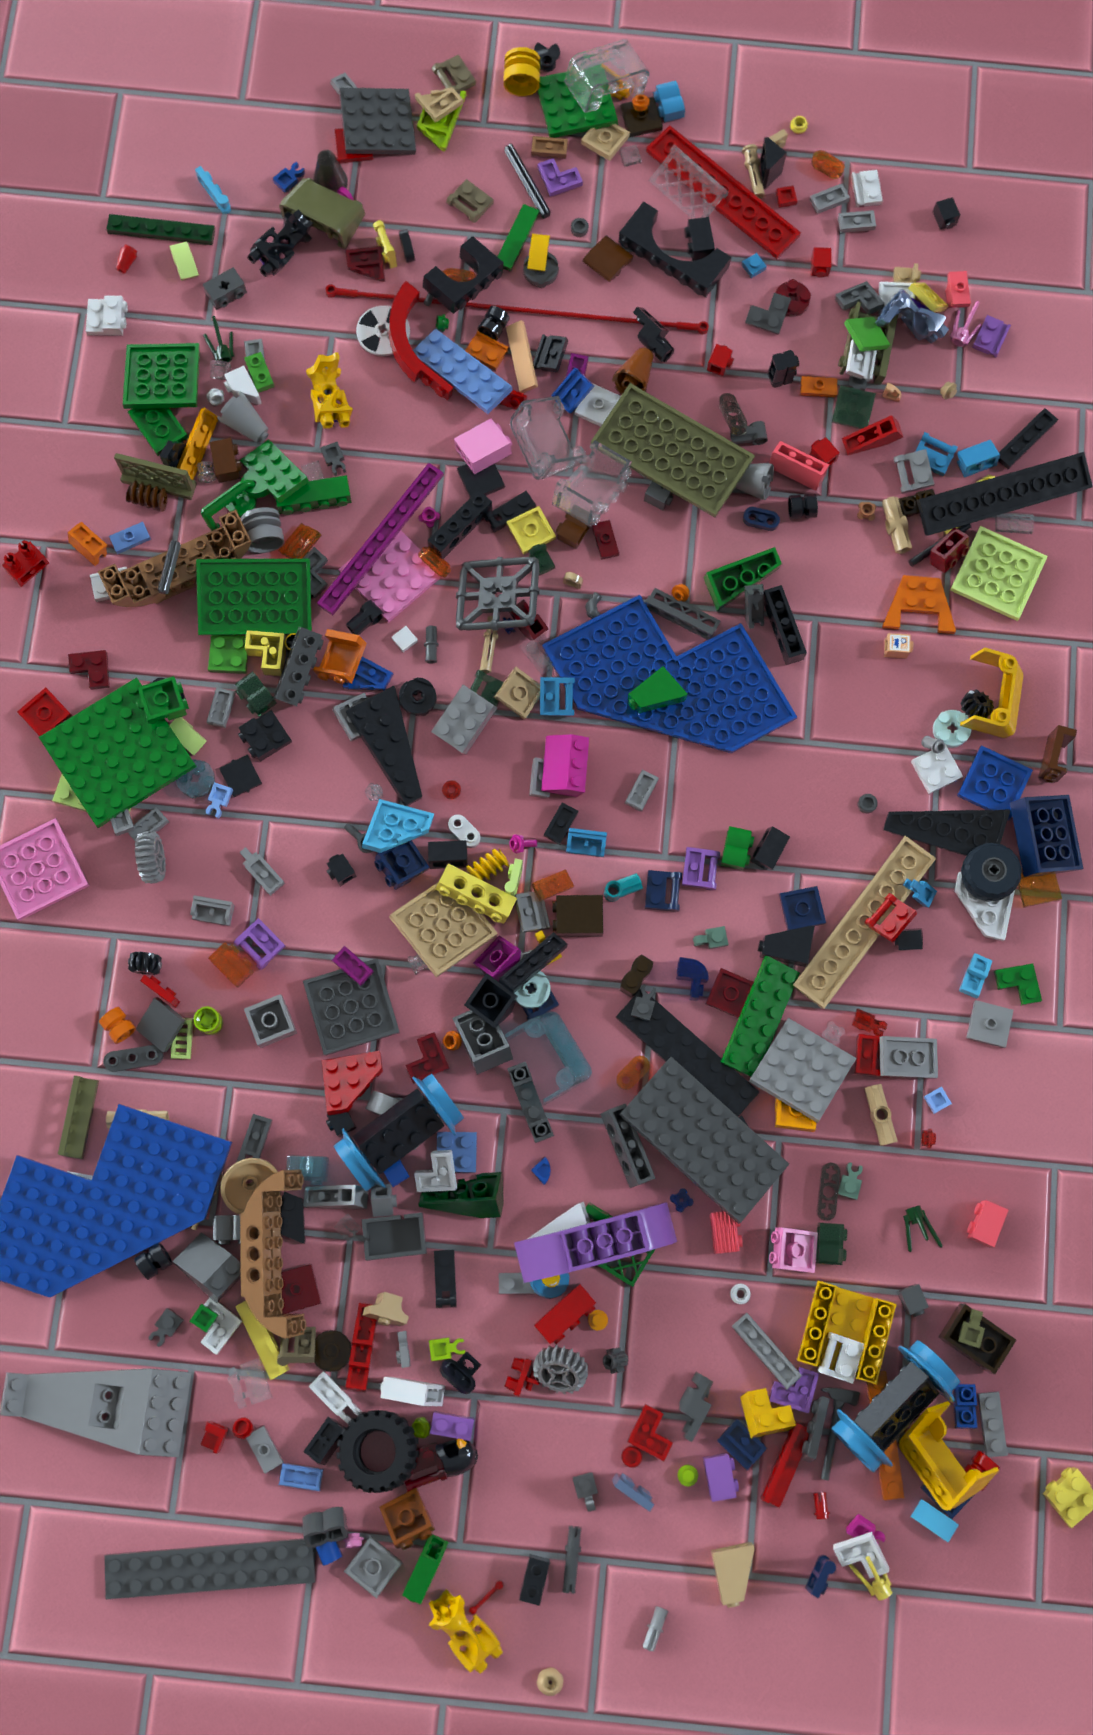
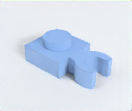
M214 782L208 797V801L212 802V804L207 807L206 814L210 816L212 810H217L215 817L219 819L222 814L220 808L221 806L227 807L233 789Z

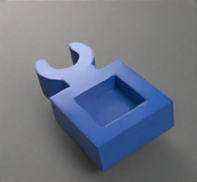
M295 162L290 170L285 167L274 176L273 182L284 193H287L298 183L297 178L304 176L305 170L301 168V170L297 171L296 169L299 168L298 162Z

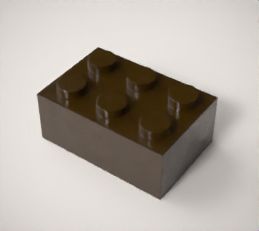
M959 1303L938 1338L988 1373L996 1374L1015 1344L1016 1339L982 1316L979 1326L985 1328L980 1348L959 1342L963 1321L970 1323L972 1308L968 1305Z

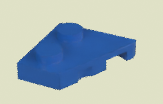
M362 656L352 684L344 683L343 688L384 691L394 674Z

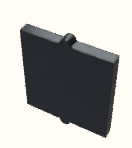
M248 755L232 760L231 763L219 768L228 787L233 789V797L245 792L249 793L251 789L262 784Z

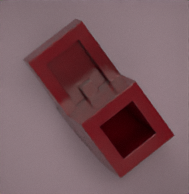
M523 599L516 606L526 615H529V606ZM513 611L509 612L514 620H522ZM536 614L533 625L518 627L523 635L531 641L549 629L539 614Z

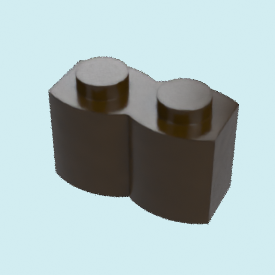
M642 954L634 960L631 970L623 977L620 991L629 997L635 996L640 990L642 982L649 976L653 967V961Z

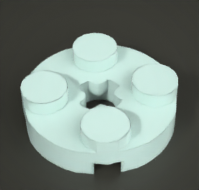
M947 710L940 713L933 723L934 737L942 739L948 748L961 746L970 737L972 729L960 726L962 721L969 718L968 715L957 710ZM954 725L957 730L951 733V730L947 729V727Z
M539 971L515 992L518 996L516 1002L520 1006L529 1009L538 1008L548 1000L551 986L543 972ZM534 984V988L537 990L529 994L525 987Z

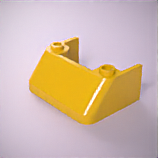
M983 648L971 655L970 659L999 667L1003 672L999 705L991 713L990 719L974 715L962 721L960 726L1001 738H1008L1016 731L1024 676L1023 671L1014 656Z
M949 1401L926 1408L899 1442L903 1455L939 1506L946 1511L957 1507L981 1491L999 1472V1469L996 1467L983 1473L977 1469L969 1470L966 1473L942 1439L947 1433V1427L941 1415L949 1407Z

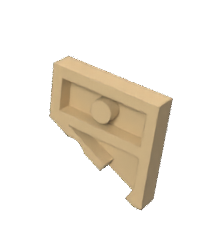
M453 87L431 91V94L427 95L415 94L416 101L435 123L463 105V99Z

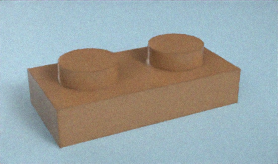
M533 136L531 156L566 159L568 139Z

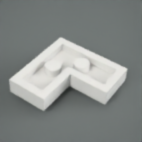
M452 1150L432 1151L433 1170H416L414 1173L417 1192L455 1191L457 1182Z
M209 1297L204 1305L219 1314L201 1343L218 1355L243 1321L221 1303H215Z
M872 1532L839 1542L833 1546V1550L842 1567L862 1561L869 1578H873L874 1575L866 1560V1557L869 1556L878 1575L889 1572V1566Z

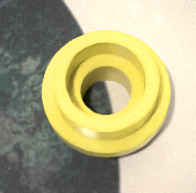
M796 116L790 123L791 130L796 134L804 133L808 127V123L803 116Z

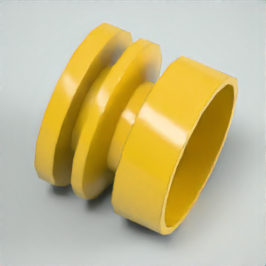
M517 47L509 50L504 56L503 83L507 92L516 96H529L538 91L540 86V56L533 49Z

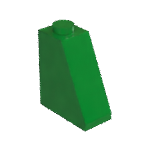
M662 666L628 694V704L633 710L643 713L684 702L688 694Z
M434 1534L427 1539L402 1596L411 1602L421 1605L449 1543L448 1541Z

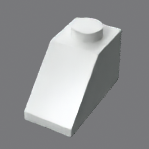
M245 366L224 374L226 378L224 385L228 393L232 392L233 396L237 398L240 396L238 392H242L250 403L262 404Z

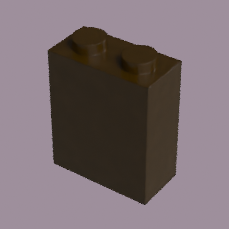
M556 895V901H552V913H556V920H553V932H556L559 937H603V895Z

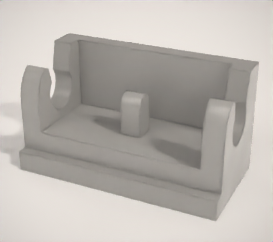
M194 895L190 915H192L193 920L230 926L235 905L229 901Z

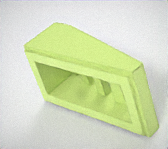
M184 1018L186 1020L184 1025H188V1027L181 1028L179 1032L187 1033V1036H176L171 1044V1058L191 1059L193 1018ZM177 1040L187 1041V1044H176ZM176 1048L187 1049V1052H176Z

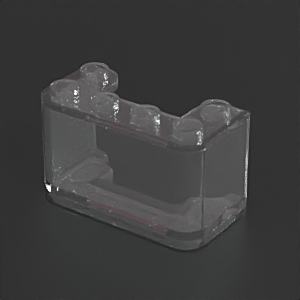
M623 39L573 56L569 62L564 82L583 111L587 113L599 109L604 95L630 88L629 93L632 97L644 94L650 72L629 41Z
M596 440L590 445V455L584 456L582 464L568 480L561 478L556 483L552 500L553 506L589 527L596 525L601 514H605L610 504L616 502L619 493L626 490L628 486L627 479L632 473V470H630L632 461Z

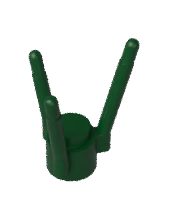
M212 316L219 344L217 350L213 347L207 334H203L214 355L215 361H218L220 364H226L231 362L232 357H234L233 332L229 333L228 348L227 345H223L216 317Z
M921 1206L906 1209L907 1215L903 1216L906 1225L908 1251H912L910 1221L912 1225L919 1224L925 1240L928 1241L929 1238L923 1222H925L938 1246L942 1248L943 1245Z

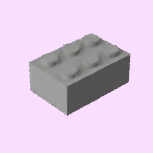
M462 685L431 732L460 752L467 754L497 707L465 685Z

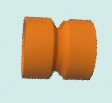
M120 1007L111 1009L99 1020L104 1030L110 1031L109 1036L115 1044L123 1042L136 1030V1027L130 1020H125L126 1014Z

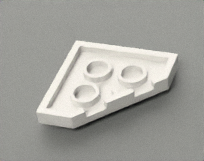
M959 871L954 892L984 937L1004 941L1015 890L1008 897L999 901L987 902L977 899L966 890L961 879V872Z

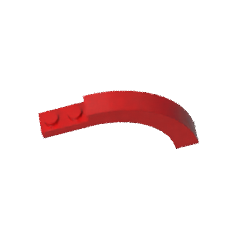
M405 281L397 292L390 311L389 340L393 355L401 369L414 383L420 378L424 385L430 386L438 396L448 400L452 396L454 387L426 366L416 356L409 344L405 324L410 311L419 301L420 292Z

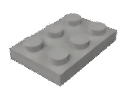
M881 1036L880 1076L938 1078L937 1039Z

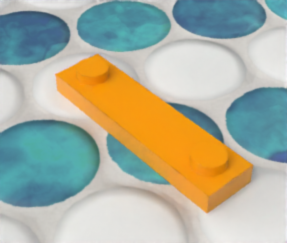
M205 407L200 409L177 466L178 469L188 471L191 480L195 478L218 421V416Z

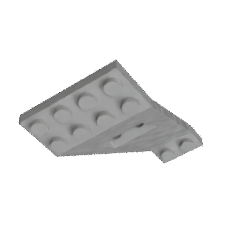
M150 1368L34 1374L6 1372L0 1415L24 1417L138 1455L179 1457L191 1372ZM110 1391L111 1396L106 1399L105 1394ZM103 1413H107L105 1420H102Z

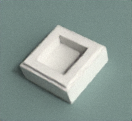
M407 626L392 636V640L403 653L418 642V639Z

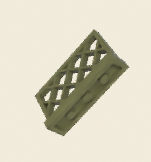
M118 453L115 454L114 459L122 473L120 478L122 483L132 485L134 480H137L138 486H140L141 482H144L145 488H147L148 484H151L152 490H154L155 486H158L159 492H161L162 488H165L166 494L192 500L197 483L195 480L190 479L188 471Z

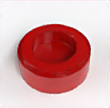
M628 1446L622 1451L621 1458L627 1467L634 1468L641 1463L642 1453L637 1447Z

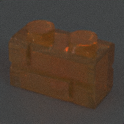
M225 942L208 959L238 988L254 973L251 969L253 964L246 957L241 959L237 955L240 951L233 944L229 946Z

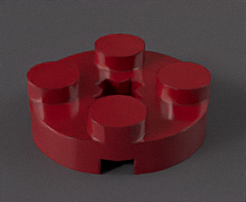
M790 279L777 288V294L786 297L794 296L797 300L790 301L786 316H799L808 309L811 293L805 285L797 282L795 279Z

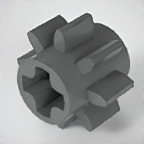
M620 1347L607 1349V1355L603 1357L604 1367L610 1370L611 1374L624 1372V1367L628 1364L627 1354L621 1351Z

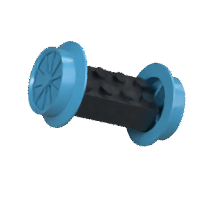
M432 1073L423 1080L412 1077L424 1096L418 1089L414 1090L353 1135V1139L344 1128L342 1129L343 1139L336 1143L334 1148L366 1192L376 1184L385 1188L386 1186L377 1172L379 1174L384 1172L444 1127L437 1114L452 1134L456 1135L455 1125L462 1121L464 1117Z
M919 1340L910 1348L898 1347L900 1353L909 1364L905 1365L900 1370V1373L886 1384L885 1389L879 1395L873 1397L871 1403L857 1414L854 1421L840 1409H837L840 1420L831 1430L873 1473L882 1464L890 1467L893 1466L892 1462L883 1452L939 1394L952 1403L955 1401L952 1391L960 1384L958 1377L938 1355Z

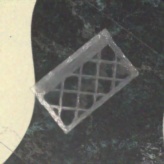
M674 144L670 149L669 155L648 181L691 219L696 218L694 215V209L703 208L704 214L701 218L708 217L722 198H726L729 192ZM672 158L677 161V169L668 170V163ZM688 171L690 180L681 181L680 172ZM677 172L678 182L669 183L668 174ZM665 174L666 184L658 185L655 182L656 178L659 175ZM701 182L703 191L693 193V183ZM690 184V193L681 194V185ZM678 185V195L671 196L669 194V186ZM713 193L717 196L713 203L706 204V194ZM703 195V204L694 205V196ZM691 196V206L683 207L682 197Z

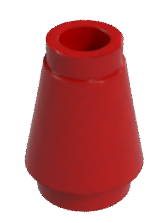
M124 245L120 249L116 270L126 274L137 258V250L129 245Z

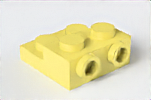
M1069 1467L1061 1473V1478L1057 1481H1051L1045 1487L1046 1490L1042 1494L1070 1528H1073L1093 1510V1489L1077 1468Z

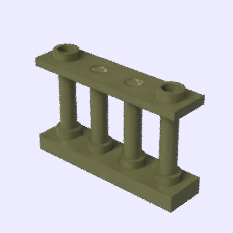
M857 302L855 307L850 309L848 319L874 317L877 321L879 318L859 312L860 302ZM898 314L892 318L890 323L882 326L885 329L884 334L891 345L888 349L877 350L876 360H878V364L875 365L873 376H875L874 384L881 385L886 378ZM849 332L844 354L840 357L838 366L841 367L839 373L841 375L844 374L847 368L851 340H853Z

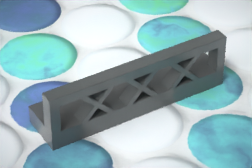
M654 588L651 596H648L645 601L649 611L707 640L713 637L720 624V620L682 601H677L674 597ZM655 595L662 597L665 603L655 599ZM676 604L680 606L681 611L671 607L670 605ZM692 612V613L696 614L697 619H695V618H693V617H691V616H689V615H687V614ZM710 621L714 623V626L711 627L703 622Z

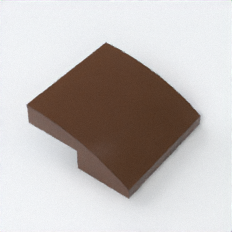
M606 235L587 253L582 262L610 282L620 275L621 269L632 262L634 256Z

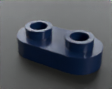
M749 507L744 512L743 521L747 526L773 531L777 529L780 517L774 511ZM753 516L755 520H750L749 517Z

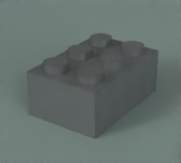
M423 1213L405 1214L404 1220H402L401 1215L362 1219L363 1238H369V1242H364L366 1261L427 1254Z

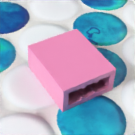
M492 418L454 438L456 451L474 475L512 454L510 438L503 434L501 426L498 423L495 424Z

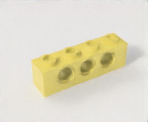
M449 863L435 888L441 895L449 896L459 904L467 905L473 908L475 912L485 914L491 917L493 921L503 924L509 917L517 900L516 897ZM454 884L461 886L462 889L456 888ZM472 893H476L479 898L474 897ZM489 902L495 903L496 906L490 905Z

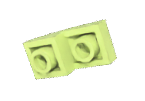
M183 242L169 246L181 281L198 277L199 274L188 243Z
M182 717L174 719L169 725L183 747L193 755L207 742Z

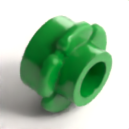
M445 314L442 316L437 315L436 329L444 332L445 329H448L449 319L445 318Z

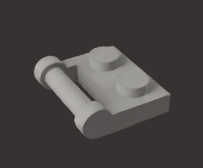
M926 449L894 457V463L897 464L902 484V494L934 486ZM906 461H910L915 483L909 485L904 464Z

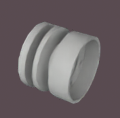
M269 507L256 508L247 511L241 516V521L251 540L248 551L252 553H267L275 551L284 545L285 541L282 528H280L281 521L278 510Z

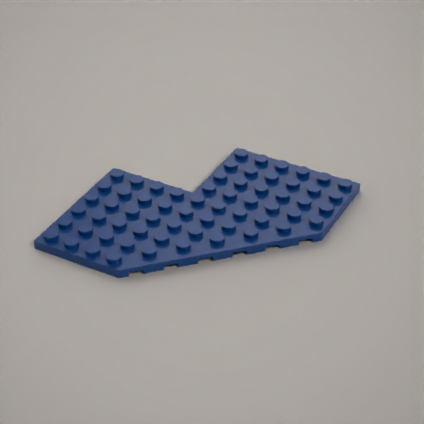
M638 595L542 645L558 676L575 678V683H573V702L580 711L728 753H733L797 719V715L741 623L676 656L641 595ZM662 666L688 694L684 702L643 713L633 710L628 704V694Z
M118 1104L92 1180L17 1155L0 1200V1281L50 1298L205 1220L232 1142Z

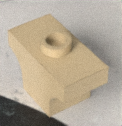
M387 1292L378 1294L375 1304L365 1307L363 1316L376 1319L382 1325L389 1326L394 1324L402 1326L407 1324L408 1316L404 1314L401 1308L403 1297Z

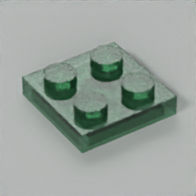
M840 385L831 423L858 429L867 427L876 393Z

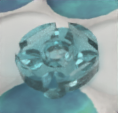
M192 759L197 767L178 778L176 783L182 793L190 798H197L211 791L215 782V774L207 762ZM192 775H200L199 781L191 782L193 779Z

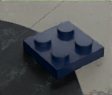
M818 886L779 894L787 931L806 926L826 924Z

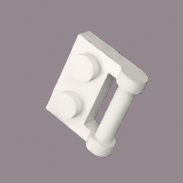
M829 1332L827 1337L829 1341L823 1362L817 1372L853 1384L864 1343ZM838 1341L842 1344L833 1371L829 1367Z

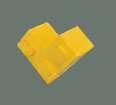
M766 1388L748 1391L740 1397L750 1438L789 1431L796 1426L791 1405L771 1409Z

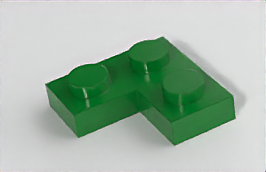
M1033 963L994 971L998 990L1017 987L1021 1006L1042 1001Z

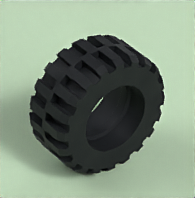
M373 1410L361 1413L356 1419L348 1422L349 1426L341 1432L343 1435L342 1439H338L337 1446H340V1451L336 1452L337 1459H340L341 1462L338 1465L340 1471H344V1478L347 1481H351L353 1487L362 1489L363 1492L382 1493L400 1487L405 1480L411 1477V1471L417 1466L415 1461L416 1457H419V1450H417L416 1444H419L418 1438L414 1437L413 1433L415 1431L413 1427L407 1424L408 1421L405 1418L399 1417L394 1412ZM374 1431H383L389 1434L394 1441L396 1449L392 1465L381 1472L369 1470L361 1457L362 1443L365 1437Z

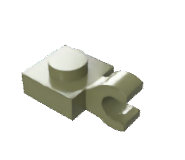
M972 1309L970 1323L963 1321L959 1342L980 1348L985 1328L979 1326L983 1312Z

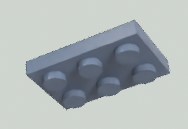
M616 1473L612 1479L614 1486L650 1512L654 1506L650 1492L641 1485L638 1488L635 1487L633 1480L624 1473L621 1476Z

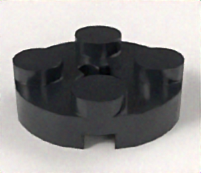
M413 678L414 680L407 681L401 686L399 691L400 704L411 715L425 716L436 704V691L430 681L424 678ZM419 692L423 698L416 701L413 695H417Z

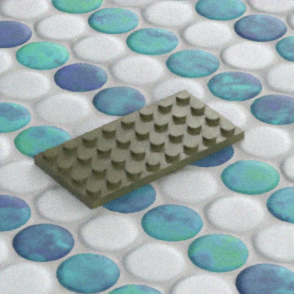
M631 383L591 441V445L713 517L717 516L755 458L754 454Z

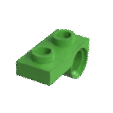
M259 352L245 357L246 365L257 392L260 393L274 388L273 380L262 353Z

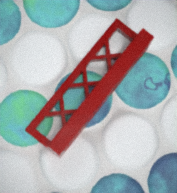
M795 1422L796 1426L788 1431L760 1497L763 1501L779 1508L803 1455V1443L807 1441L809 1435L806 1432L807 1427Z

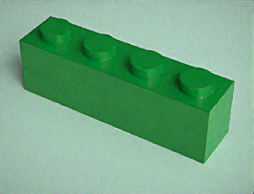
M347 475L309 481L281 503L276 500L279 514L290 515L298 511L309 512L311 509L317 508L327 509L330 506L336 505L346 506L352 503Z

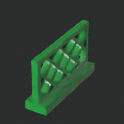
M590 1202L586 1206L588 1216L593 1222L613 1217ZM655 1249L646 1252L648 1254L643 1261L635 1262L633 1255L631 1256L633 1263L621 1265V1261L618 1259V1267L610 1268L607 1266V1263L599 1264L598 1266L633 1287ZM634 1266L636 1274L632 1281L624 1276L622 1268Z

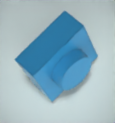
M757 253L742 261V267L751 278L765 271L767 267Z

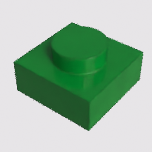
M201 1304L190 1322L208 1333L219 1314Z

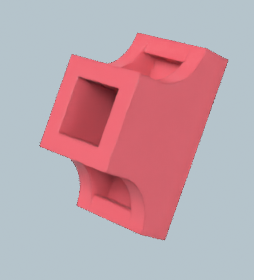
M967 271L949 272L947 275V288L945 290L948 306L951 308L969 307L971 301Z

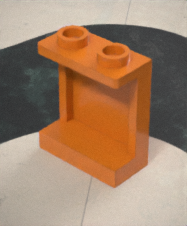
M327 629L325 636L330 641L320 667L314 666L313 671L321 680L328 681V679H331L339 684H344V682L352 684L367 643L360 635Z

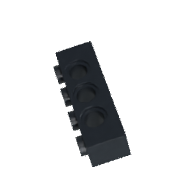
M478 490L428 539L429 549L443 560L484 519V515L492 511V501Z
M782 585L764 590V607L785 664L789 665L804 660L807 651Z

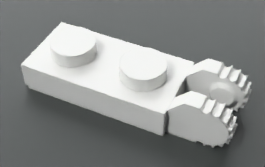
M325 1371L309 1385V1388L347 1424L352 1420L343 1412L347 1405L354 1414L359 1415L362 1413L352 1402V1399Z

